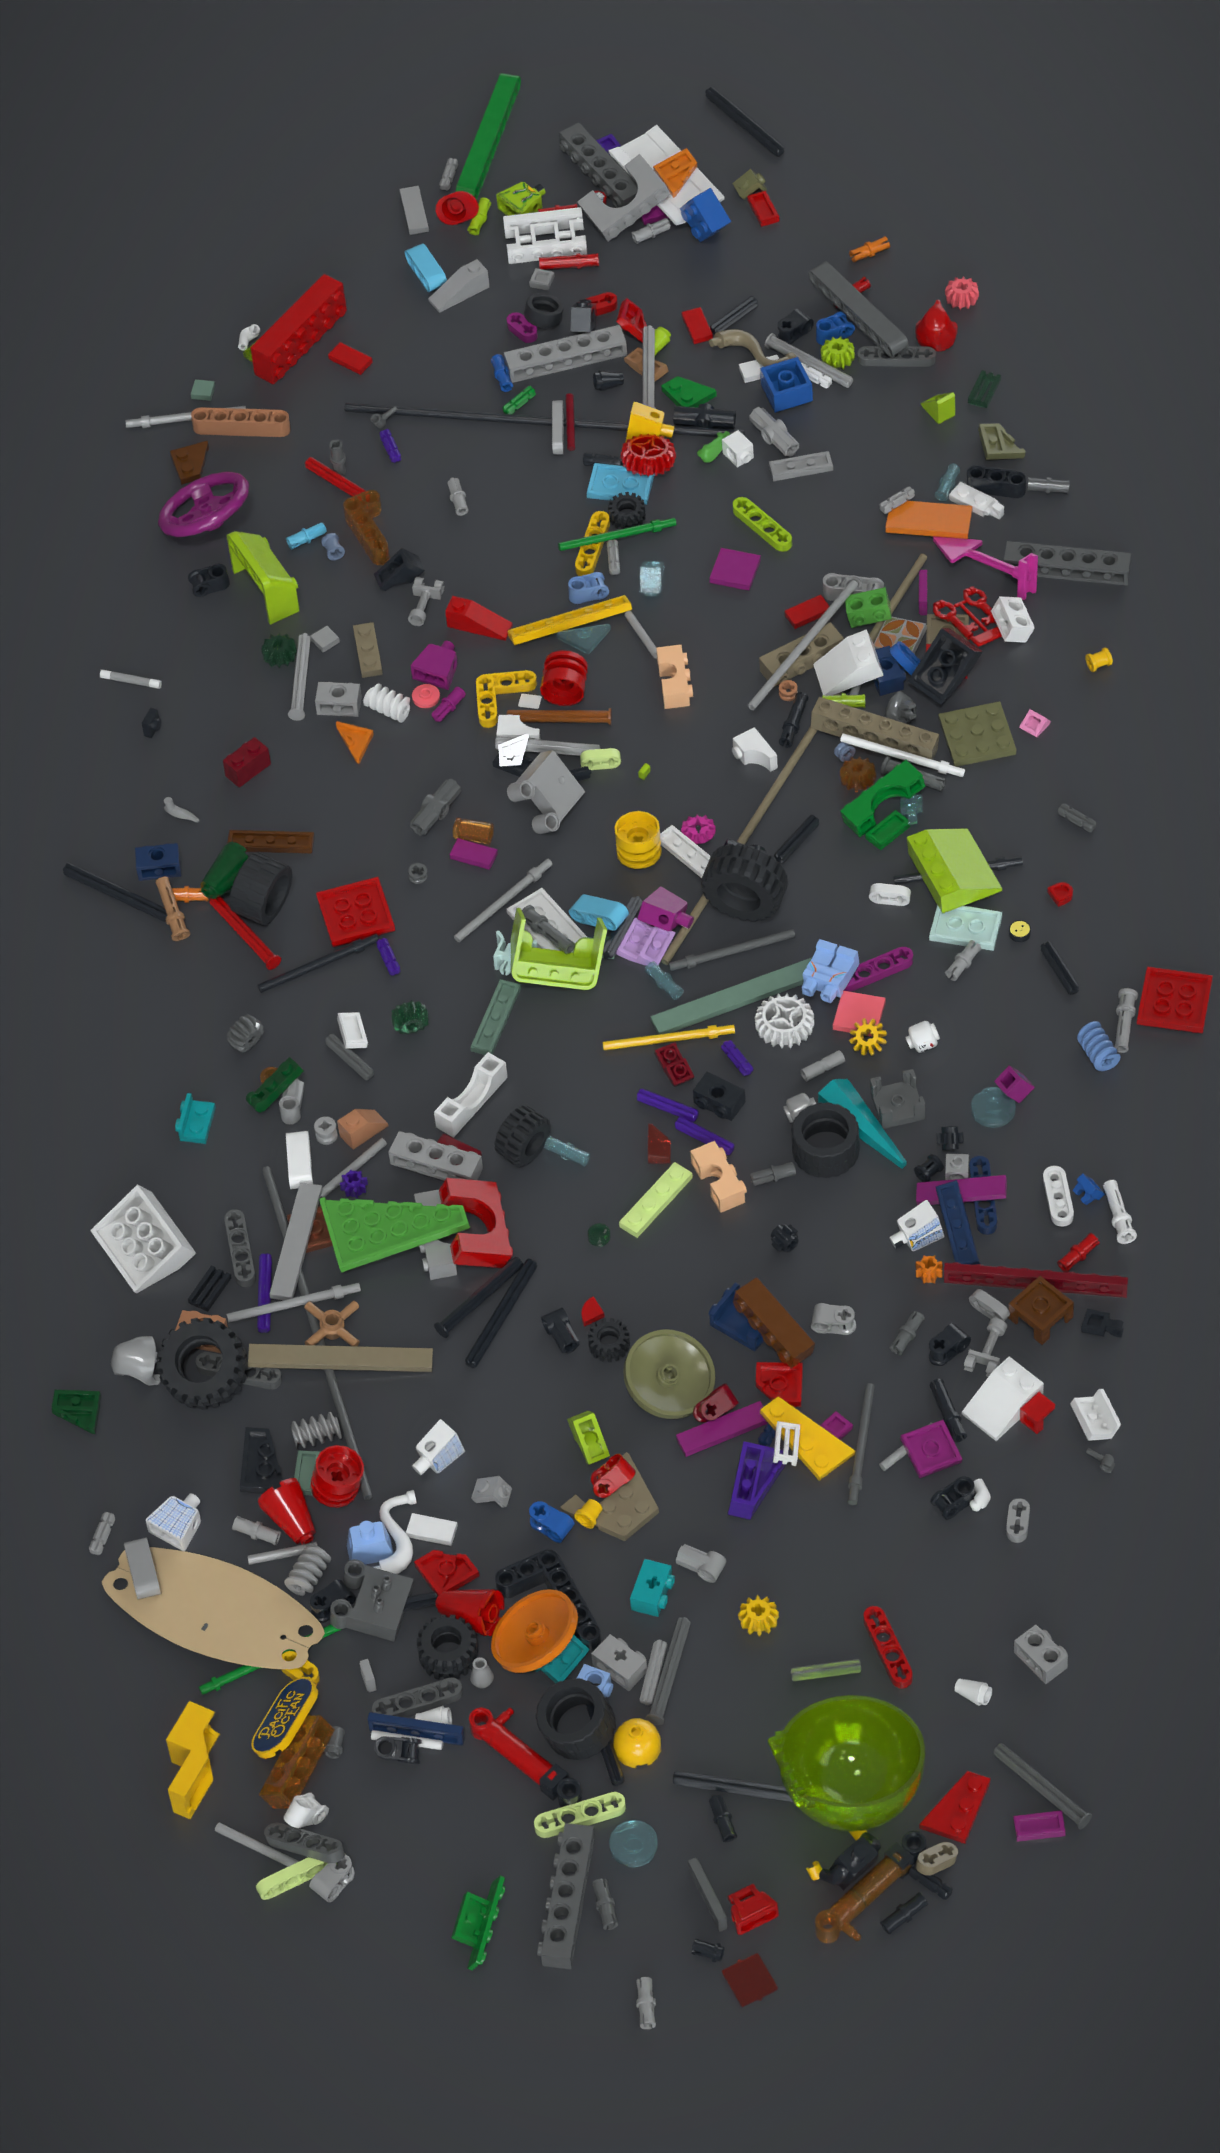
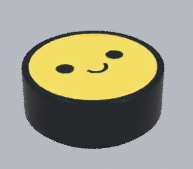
M1014 921L1009 926V936L1015 942L1027 941L1031 936V927L1026 921Z

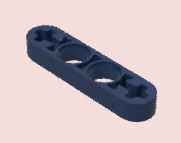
M976 1156L970 1160V1178L991 1176L990 1163L986 1157ZM977 1165L982 1167V1174L978 1175ZM995 1200L973 1201L978 1231L985 1235L994 1233L997 1229ZM981 1201H988L991 1205L987 1208H982L978 1204ZM987 1215L990 1224L988 1226L984 1223V1216Z

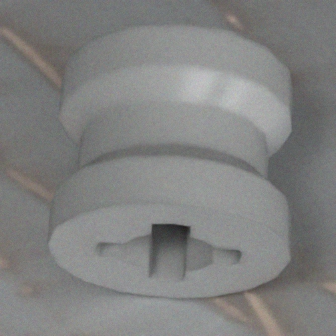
M321 1117L316 1120L314 1130L317 1141L323 1145L335 1142L338 1137L335 1120L330 1117Z

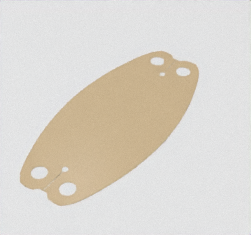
M149 1547L159 1583L160 1595L137 1600L125 1550L118 1559V1568L109 1572L102 1581L106 1593L112 1600L151 1631L183 1648L231 1663L269 1669L299 1668L307 1661L309 1657L307 1651L311 1645L318 1644L325 1634L321 1623L305 1607L277 1586L241 1567L200 1554ZM118 1578H124L128 1581V1586L123 1590H117L113 1586L114 1581ZM207 1623L208 1627L203 1631L201 1628ZM303 1625H309L313 1628V1633L309 1637H301L298 1634L299 1628ZM286 1635L287 1639L282 1640L280 1637ZM287 1649H292L297 1653V1656L292 1661H285L282 1658V1653Z

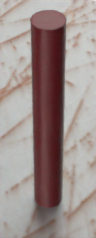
M568 393L565 395L567 450L573 451L575 450L574 396Z

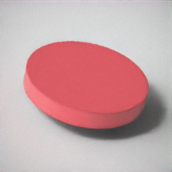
M420 685L412 692L413 703L420 708H431L439 702L440 692L434 685Z

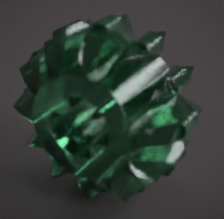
M280 633L277 636L271 634L270 639H264V645L261 648L265 663H269L271 667L277 665L280 668L283 664L288 666L289 662H294L297 654L295 641L288 634L284 636Z
M413 1000L408 1003L403 1002L402 1005H396V1009L392 1010V1024L400 1034L407 1033L409 1035L412 1032L417 1033L418 1030H424V1027L429 1024L428 1010L420 1001L415 1003Z

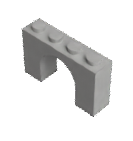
M640 154L624 165L631 178L638 185L637 194L628 205L620 208L609 207L602 202L593 190L578 201L582 211L608 242L612 238L617 237L625 228L633 225L637 219L647 214L654 206L664 201L670 195L665 183Z

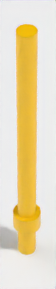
M711 1025L705 1029L603 1042L604 1050L704 1037L713 1039L718 1038L719 1035L735 1034L734 1025L720 1027Z

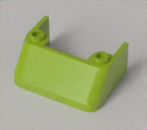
M237 531L227 534L233 573L236 574L246 569L264 594L269 624L271 625L299 612L296 592L298 584L294 577L288 575L273 554L267 539L257 534Z
M516 908L511 934V974L513 978L523 983L581 990L592 989L597 984L607 928L602 918H597L593 938H580L575 943L574 951L565 954L559 950L532 947L533 938L527 930H524L526 922L521 908Z

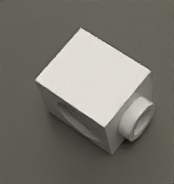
M739 430L722 439L723 454L737 468L754 458L753 444Z

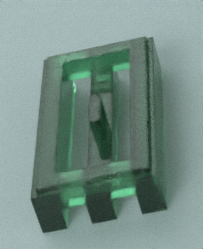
M982 370L968 397V403L987 408L1001 381V375L993 376L992 372L986 374V371ZM984 379H985V382H984V384H983V386H982V388H981V390H980V392H979V394H978V396H977V398H976V400H975V397H976V395H977V393H978V391H979V389H980V387H981V385H982V383H983V381H984ZM993 381L984 402H982L981 400L990 382Z

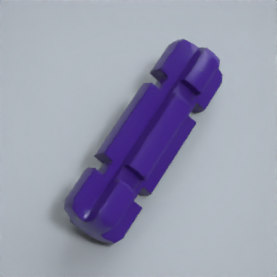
M381 430L379 433L380 438L384 442L383 445L391 462L401 461L400 451L394 438L391 436L390 430Z
M386 938L377 940V948L381 952V957L388 968L389 974L392 976L399 974L401 971L400 966L389 946L388 940Z
M731 1040L724 1041L721 1046L723 1052L727 1054V1057L743 1076H749L753 1071L752 1065Z

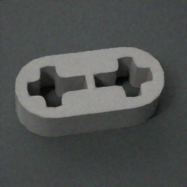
M977 1289L969 1297L971 1305L989 1319L998 1318L1005 1321L1010 1316V1312L1005 1305L981 1289Z
M1015 1499L1009 1504L1006 1535L1014 1543L1024 1541L1028 1534L1030 1505L1024 1499ZM1017 1508H1022L1021 1517L1016 1516ZM1015 1525H1020L1019 1534L1014 1533Z

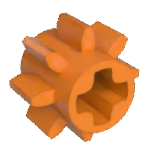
M924 1255L921 1262L916 1261V1278L921 1277L924 1284L935 1283L937 1277L942 1278L941 1269H943L942 1261L937 1262L935 1256Z

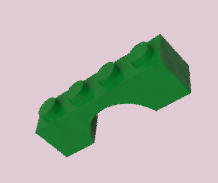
M907 760L896 765L886 776L879 778L868 790H864L859 797L844 806L840 811L844 823L859 838L876 826L874 814L878 805L891 797L898 796L910 799L925 787L923 775Z

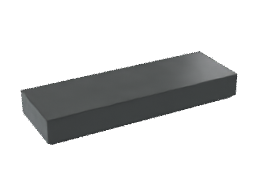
M695 1857L688 1860L689 1873L718 1931L721 1932L727 1929V1916L698 1858L696 1859Z

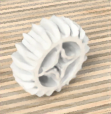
M778 993L777 998L770 996L768 1001H763L762 1006L758 1007L755 1016V1028L760 1038H764L765 1043L771 1042L773 1047L779 1044L781 1048L784 1045H788L791 1048L793 1043L800 1045L801 1040L806 1041L808 1035H811L814 1026V1013L809 1003L805 1004L804 998L798 1000L796 994L793 997H789L788 993L785 997H781Z

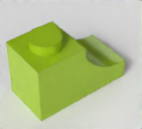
M586 1411L567 1419L573 1437L578 1443L587 1464H592L610 1456L593 1412Z

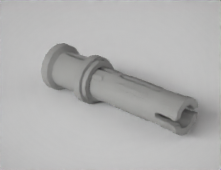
M1124 988L1118 992L1120 1000L1116 1013L1119 1017L1114 1047L1119 1053H1125L1129 1049L1131 1020L1136 1014L1134 1005L1135 1000L1138 998V993L1130 988Z

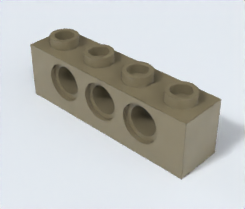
M831 622L820 630L775 686L813 668V664L844 640ZM805 635L759 657L760 672L767 681Z

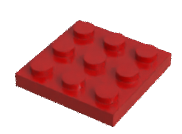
M379 877L316 893L332 947L347 944L359 938L362 940L374 934L381 935L395 931V925Z
M1147 967L1137 1025L1203 1033L1213 975Z

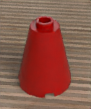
M296 1478L279 1482L281 1487L275 1490L271 1487L264 1492L258 1499V1505L296 1544H308L314 1539L313 1535L316 1533L301 1485Z
M495 1589L443 1591L438 1595L436 1608L440 1614L446 1615L447 1618H450V1615H456V1619L460 1617L465 1619V1624L469 1622L472 1630L483 1636H492L501 1619L499 1617L500 1609L504 1610V1597L500 1591Z

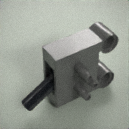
M353 1559L345 1564L343 1581L350 1589L361 1587L355 1606L352 1608L351 1604L345 1599L335 1600L331 1605L329 1621L337 1629L348 1628L395 1642L405 1611L436 1606L438 1595L436 1592L410 1596L414 1579L364 1565L360 1560ZM350 1573H357L359 1575L352 1576ZM342 1612L345 1615L339 1616L336 1613Z

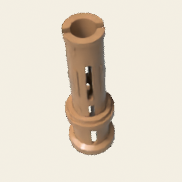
M158 878L155 883L167 913L166 923L170 925L172 931L171 938L173 941L184 940L190 936V930L186 928L184 922L185 916L179 911L169 878Z

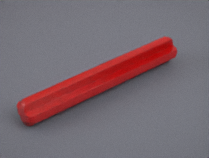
M309 457L305 461L307 469L362 503H366L370 499L369 492L313 457Z

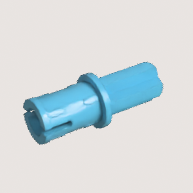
M319 523L308 529L302 528V531L286 537V542L292 550L304 543H311L312 539L325 534L327 530L323 523Z

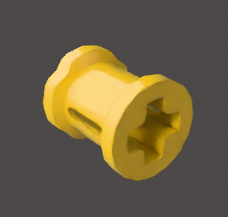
M1106 647L1102 648L1100 652L1095 654L1089 653L1085 656L1086 664L1091 672H1095L1097 668L1104 665L1110 666L1113 662L1111 653Z

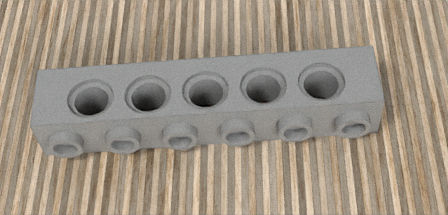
M616 325L504 352V360L509 370L510 379L514 383L627 356V345L621 326Z

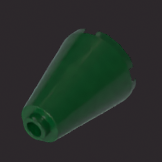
M232 841L223 846L200 884L201 892L204 896L216 899L231 890L238 871L248 858V855L245 853L247 850L245 847Z

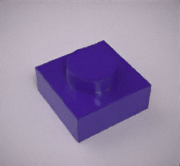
M612 134L596 140L608 154L609 150L621 147Z

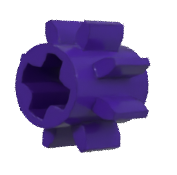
M350 1170L345 1175H341L340 1189L341 1191L345 1190L346 1197L358 1198L362 1193H366L365 1186L368 1185L367 1177L362 1176V1171Z

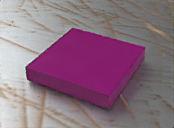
M721 548L709 578L710 583L750 591L761 561V555Z
M944 1420L905 1433L900 1437L919 1478L962 1463L963 1459Z

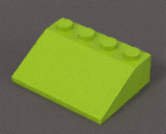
M926 829L907 837L908 854L942 914L1002 891L1001 885L968 829Z

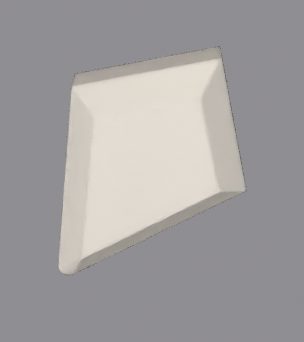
M529 734L499 745L500 767L520 766L522 764Z

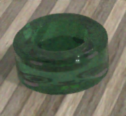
M597 1223L588 1229V1240L592 1245L600 1247L610 1241V1229L605 1224Z

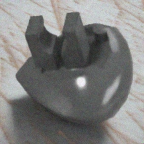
M897 691L889 700L884 717L908 724L916 717V704L907 694Z

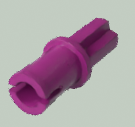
M455 687L447 697L442 698L441 704L431 714L436 722L442 721L450 711L452 712L456 709L455 706L466 695L464 690L460 687Z

